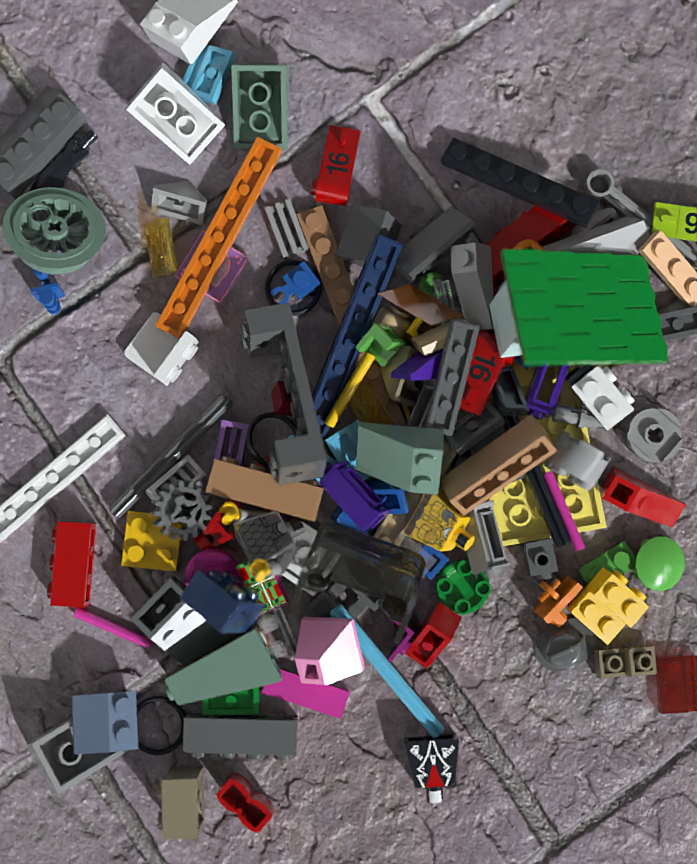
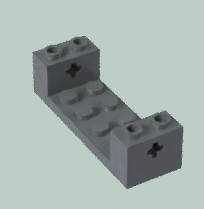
M290 303L245 310V321H241L242 333H240L243 349H248L250 358L278 353L280 366L285 368L286 377H284L287 394L291 393L292 402L290 403L293 419L298 418L297 437L274 441V451L270 452L271 461H269L271 477H277L279 486L321 478L324 474L327 458Z

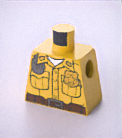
M441 488L438 490V495L424 494L403 532L405 535L439 551L452 550L455 545L466 551L471 547L475 539L473 535L464 530L470 520L469 514L463 515L449 502L445 491Z

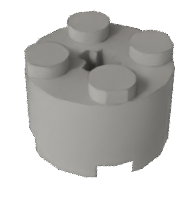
M562 430L553 444L557 451L545 459L544 466L563 477L569 474L567 480L589 491L591 487L594 488L611 458L605 456L603 452L583 440H575L570 437L571 434Z

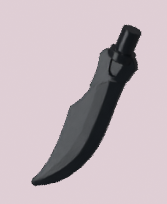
M90 130L82 139H72L67 149L39 175L29 191L48 187L62 188L70 171L89 156L90 146L99 137Z

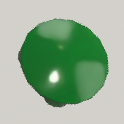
M466 559L454 560L445 565L438 574L435 584L439 601L459 615H466L480 609L491 593L489 578L485 577L484 572L472 574L470 562Z

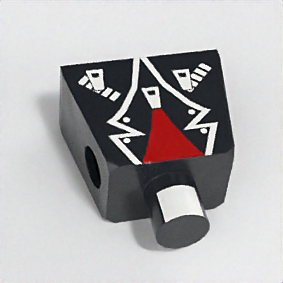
M445 734L439 735L437 738H433L431 735L404 737L415 788H426V798L429 803L444 801L443 786L455 785L459 749L457 735Z

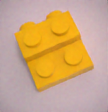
M603 567L570 604L567 610L608 645L625 625L631 628L649 606L643 602L647 597L634 586L631 590L626 586L628 580L617 570L611 573Z

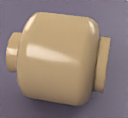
M390 305L389 308L383 307L379 310L371 327L375 323L388 324L404 340L411 322L408 319L409 314Z

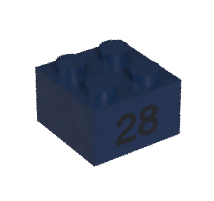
M215 569L210 571L197 570L179 598L220 633H248L266 605L258 599L259 594L255 590L239 584V578L235 574L227 570L219 572Z

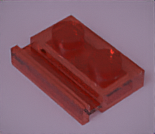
M697 655L655 656L658 712L668 714L697 711Z

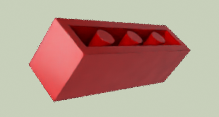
M536 206L532 207L529 211L525 210L520 213L516 221L508 227H502L495 237L487 243H482L491 246L493 288L506 280L500 254L503 249H513L519 242L530 239L537 241L543 248L554 243L577 224Z

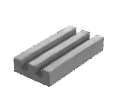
M290 198L283 203H276L275 206L265 207L283 259L308 251L307 242ZM283 209H288L301 247L297 248ZM278 212L292 250L286 251L272 213Z

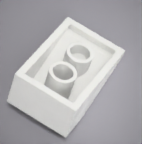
M159 0L153 5L140 25L151 42L192 65L238 0Z
M164 63L160 65L132 98L126 109L189 165L225 126V123Z

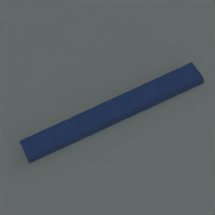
M376 234L312 394L323 444L330 429V426L324 422L351 377L360 354L355 347L371 327L382 296L377 293L385 291L403 244L380 234Z

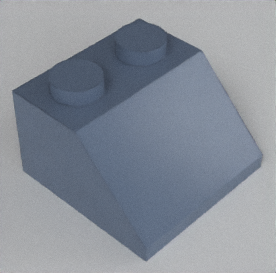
M136 691L72 696L73 754L138 749Z

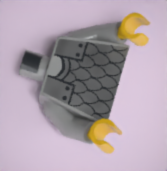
M226 502L219 510L220 513H226L222 518V522L225 525L230 524L232 521L235 522L233 524L235 536L251 564L249 572L255 571L257 575L255 579L258 582H262L265 577L284 574L296 553L293 538L305 533L301 520L296 518L284 523L277 511L267 512L238 509L235 504Z

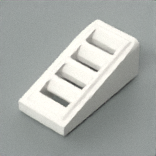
M188 454L146 490V494L151 500H159L160 497L156 491L160 488L165 492V483L167 481L175 487V480L177 479L173 475L176 473L185 482L187 480L194 482V486L206 476V473ZM183 466H186L195 475L193 479L184 472ZM180 492V494L183 495V496L187 493V492Z

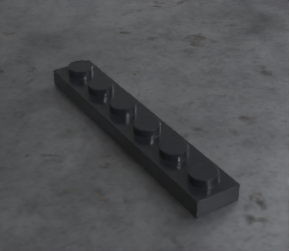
M454 137L441 157V164L586 229L600 205V201Z

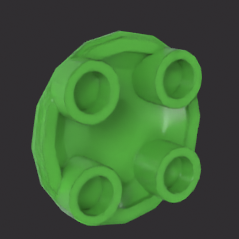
M657 536L644 539L636 555L633 571L634 577L653 591H665L672 588L680 580L684 572L685 559L682 549L675 541L668 537Z

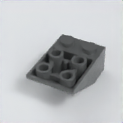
M172 577L131 620L153 642L186 667L222 647L234 634L220 633L179 599L186 587L176 577Z

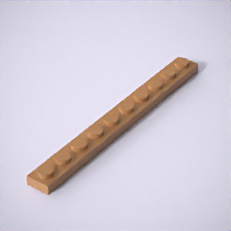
M321 205L297 214V219L339 326L354 288L343 259L335 256L338 246ZM360 352L354 367L355 369L357 368L365 352ZM374 359L360 384L375 423L406 426L398 402L391 400L380 371L381 365Z

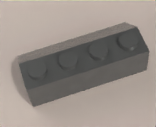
M46 86L0 137V186L15 199L22 195L88 122L82 111L60 92Z

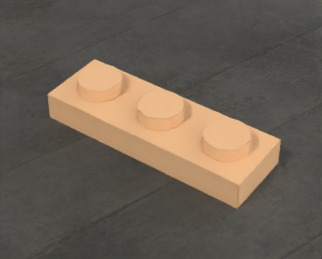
M656 230L637 251L687 308H692L697 304V272L661 230Z

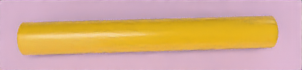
M367 351L365 352L327 416L325 424L334 428L374 361V355Z

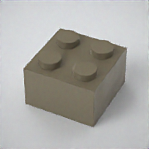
M203 766L171 767L165 776L162 777L161 783H158L157 800L162 801V812L158 813V830H163V840L194 839L199 837L205 824Z

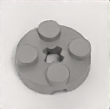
M650 408L638 412L631 418L624 438L630 451L637 458L646 462L656 463L668 460L678 452L682 445L680 430L682 428L677 417L668 410ZM649 429L652 431L658 429L660 431L658 433L660 438L658 442L648 439Z

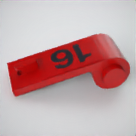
M329 125L318 179H313L311 186V195L315 196V201L347 207L361 130Z
M482 330L476 340L459 407L480 417L502 367H505L507 363L512 364L515 356L500 358L495 334Z

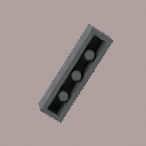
M188 713L184 717L183 753H190L191 757H206L207 753H218L220 758H234L235 754H246V758L261 759L263 755H274L275 759L287 760L291 759V755L297 754L298 716L203 715Z

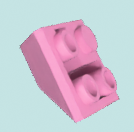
M302 618L295 654V662L301 683L327 685L362 672L365 669L354 619Z

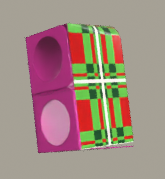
M249 560L236 566L244 586L255 590L259 594L258 599L266 604L260 614L286 605L289 602V598L278 575L265 577L262 582H258L255 579L257 577L255 571L249 572L251 567Z

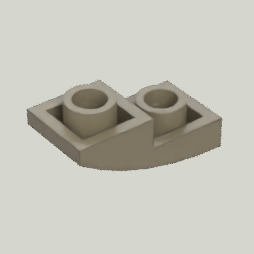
M654 646L594 650L596 678L637 677L657 674Z

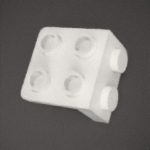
M155 312L145 322L126 348L124 354L132 362L168 386L170 382L173 383L178 378L184 362L194 356L199 342L187 331L179 340L157 329L155 325L161 315Z
M597 365L591 372L574 384L572 388L608 431L634 410L631 404L635 400L624 387L620 390L613 383L617 378L607 366L601 368Z

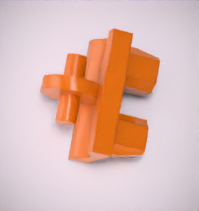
M565 575L560 581L556 578L550 585L542 581L539 586L544 591L537 598L540 602L533 609L546 623H551L558 628L567 621V616L562 610L568 603L571 604L583 589L577 581H574L568 575Z

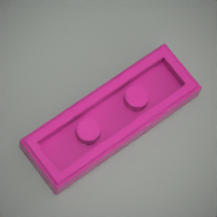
M282 668L279 669L284 676L283 679L278 683L263 687L262 693L340 719L350 692L331 684L301 683L298 673Z

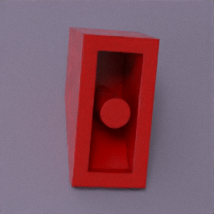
M438 602L424 620L412 639L411 646L404 654L425 668H428L452 640L462 617Z

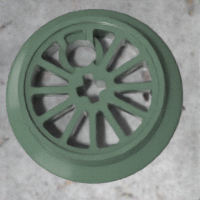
M48 187L29 191L14 200L5 212L2 230L8 246L29 267L47 274H66L83 267L99 251L105 239L106 224L98 207L87 197L72 190ZM58 215H65L66 217L63 219ZM73 220H76L78 222L70 225Z

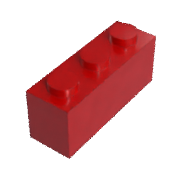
M57 521V527L53 528L52 542L55 543V553L51 555L49 563L50 571H53L52 582H49L47 588V598L51 599L50 606L77 608L90 606L97 523Z

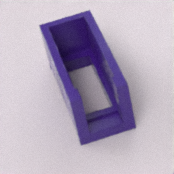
M548 365L536 366L525 396L529 408L528 416L532 414L538 420H543V417L548 418L552 416L570 365H561L548 404L536 399Z
M349 461L333 462L324 470L325 476L319 483L362 532L368 527L371 529L375 528L392 509L382 505V500L351 466L348 467Z

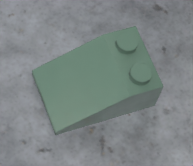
M235 62L231 65L234 149H251L256 138L259 137L281 149L287 150L290 95L289 63Z
M359 422L356 470L408 492L438 495L444 429Z

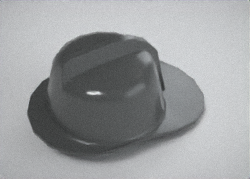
M576 617L568 619L560 628L553 626L540 634L535 644L536 658L548 670L557 672L567 670L594 655V650L598 648L599 637Z

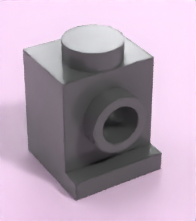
M547 538L521 543L527 575L535 576L536 580L552 578V572L558 571L553 539ZM544 555L546 557L544 565L538 564V556Z

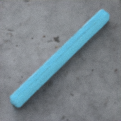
M341 604L335 606L330 612L332 618L353 619ZM354 620L362 654L433 738H437L444 731L443 725Z

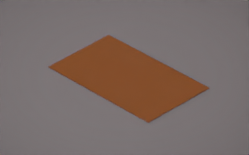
M411 284L377 293L431 326L464 316Z

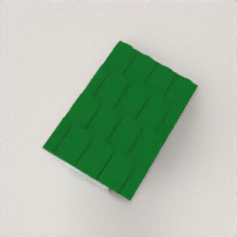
M503 249L501 251L506 281L489 304L500 358L521 355L523 365L665 364L668 362L667 345L663 339L661 319L655 305V293L650 284L649 268L644 257L640 255H612V253H573L570 251Z

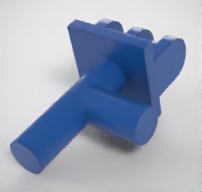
M33 269L34 274L40 280L41 286L30 289L32 295L39 303L44 305L50 314L55 315L61 310L59 298L65 297V292L57 282L52 283L50 274Z

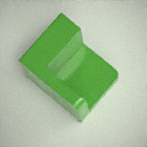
M375 323L355 348L359 352H369L375 356V360L381 366H387L406 343L388 324Z

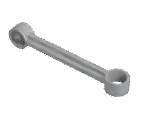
M598 169L590 173L584 184V191L587 196L597 200L604 199L625 217L631 216L643 219L651 230L653 217L614 187V179L608 171ZM595 177L604 179L607 182L608 191L604 193L595 192L590 187V180ZM668 238L697 272V253L680 239Z

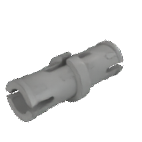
M555 404L552 414L553 422L576 425V428L581 429L591 427L607 431L591 410H587V407L572 408Z

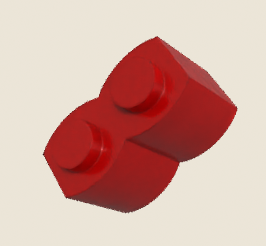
M233 771L220 785L216 793L219 802L228 811L236 813L241 823L250 831L259 833L272 819L274 807L271 801L264 794L254 791L251 783L242 774Z

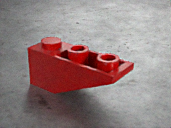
M614 466L611 467L599 488L602 499L627 512L669 527H673L686 506L685 502Z

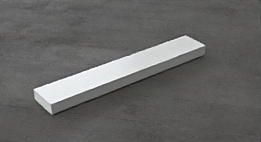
M107 414L0 505V542L5 540L127 436L110 415Z

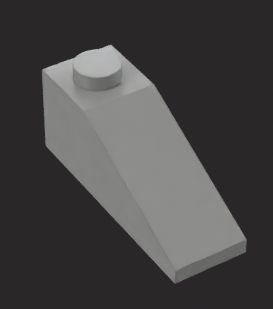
M476 242L451 246L452 276L465 320L470 324L480 326L479 331L494 329L489 304L494 299L491 246Z

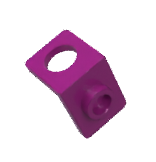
M387 611L386 616L406 631L387 656V660L392 662L398 653L402 656L411 646L412 642L409 639L414 634V631L390 611Z

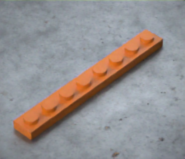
M259 137L256 138L155 325L157 329L179 340L183 336L282 153L280 147Z

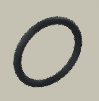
M287 260L271 269L265 282L266 298L271 306L278 305L270 294L271 281L275 273L285 266L299 265L304 261ZM306 263L321 284V280L317 271L311 265ZM322 284L316 288V293L311 303L302 309L291 310L292 316L302 315L310 311L320 299Z
M275 412L263 413L254 418L246 434V442L250 454L257 462L268 468L269 462L257 454L252 443V433L257 423L266 418H277L288 424L294 436H296L297 427L293 421L287 416L277 415Z
M152 696L144 699L136 706L137 714L147 704L153 702L167 703L176 709L180 716L181 733L175 743L165 749L156 750L148 748L139 739L138 748L150 755H165L177 749L183 742L184 717L186 715L181 706L174 700L171 701L168 697Z

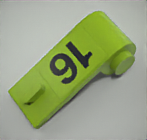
M655 202L650 235L656 230H661L667 238L697 242V208Z

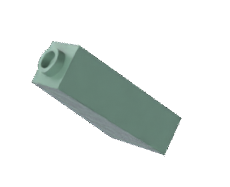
M256 627L168 676L165 679L166 685L164 689L171 701L175 700L178 705L278 683L284 676Z

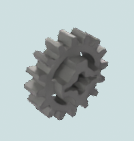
M175 480V487L171 483H165L166 491L157 490L156 493L160 497L159 500L151 501L153 505L157 506L156 510L150 512V515L157 516L158 518L153 522V525L156 527L162 526L159 533L165 536L169 534V538L176 540L179 536L180 540L187 541L188 534L196 538L198 536L196 531L198 528L206 529L203 521L211 520V517L206 515V511L212 509V506L205 504L209 495L200 494L203 487L198 485L194 487V482L187 480L184 484L183 480ZM180 492H188L192 497L184 498ZM178 522L183 528H174L170 524Z

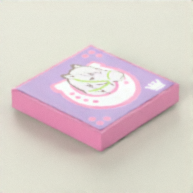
M202 230L176 272L175 278L178 280L181 279L205 231ZM231 247L205 296L222 305L248 263L249 257Z

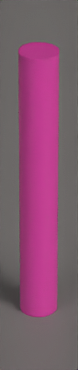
M549 471L542 474L575 552L584 549L585 545L553 472Z
M76 608L73 617L147 649H150L153 643L148 636L83 608Z

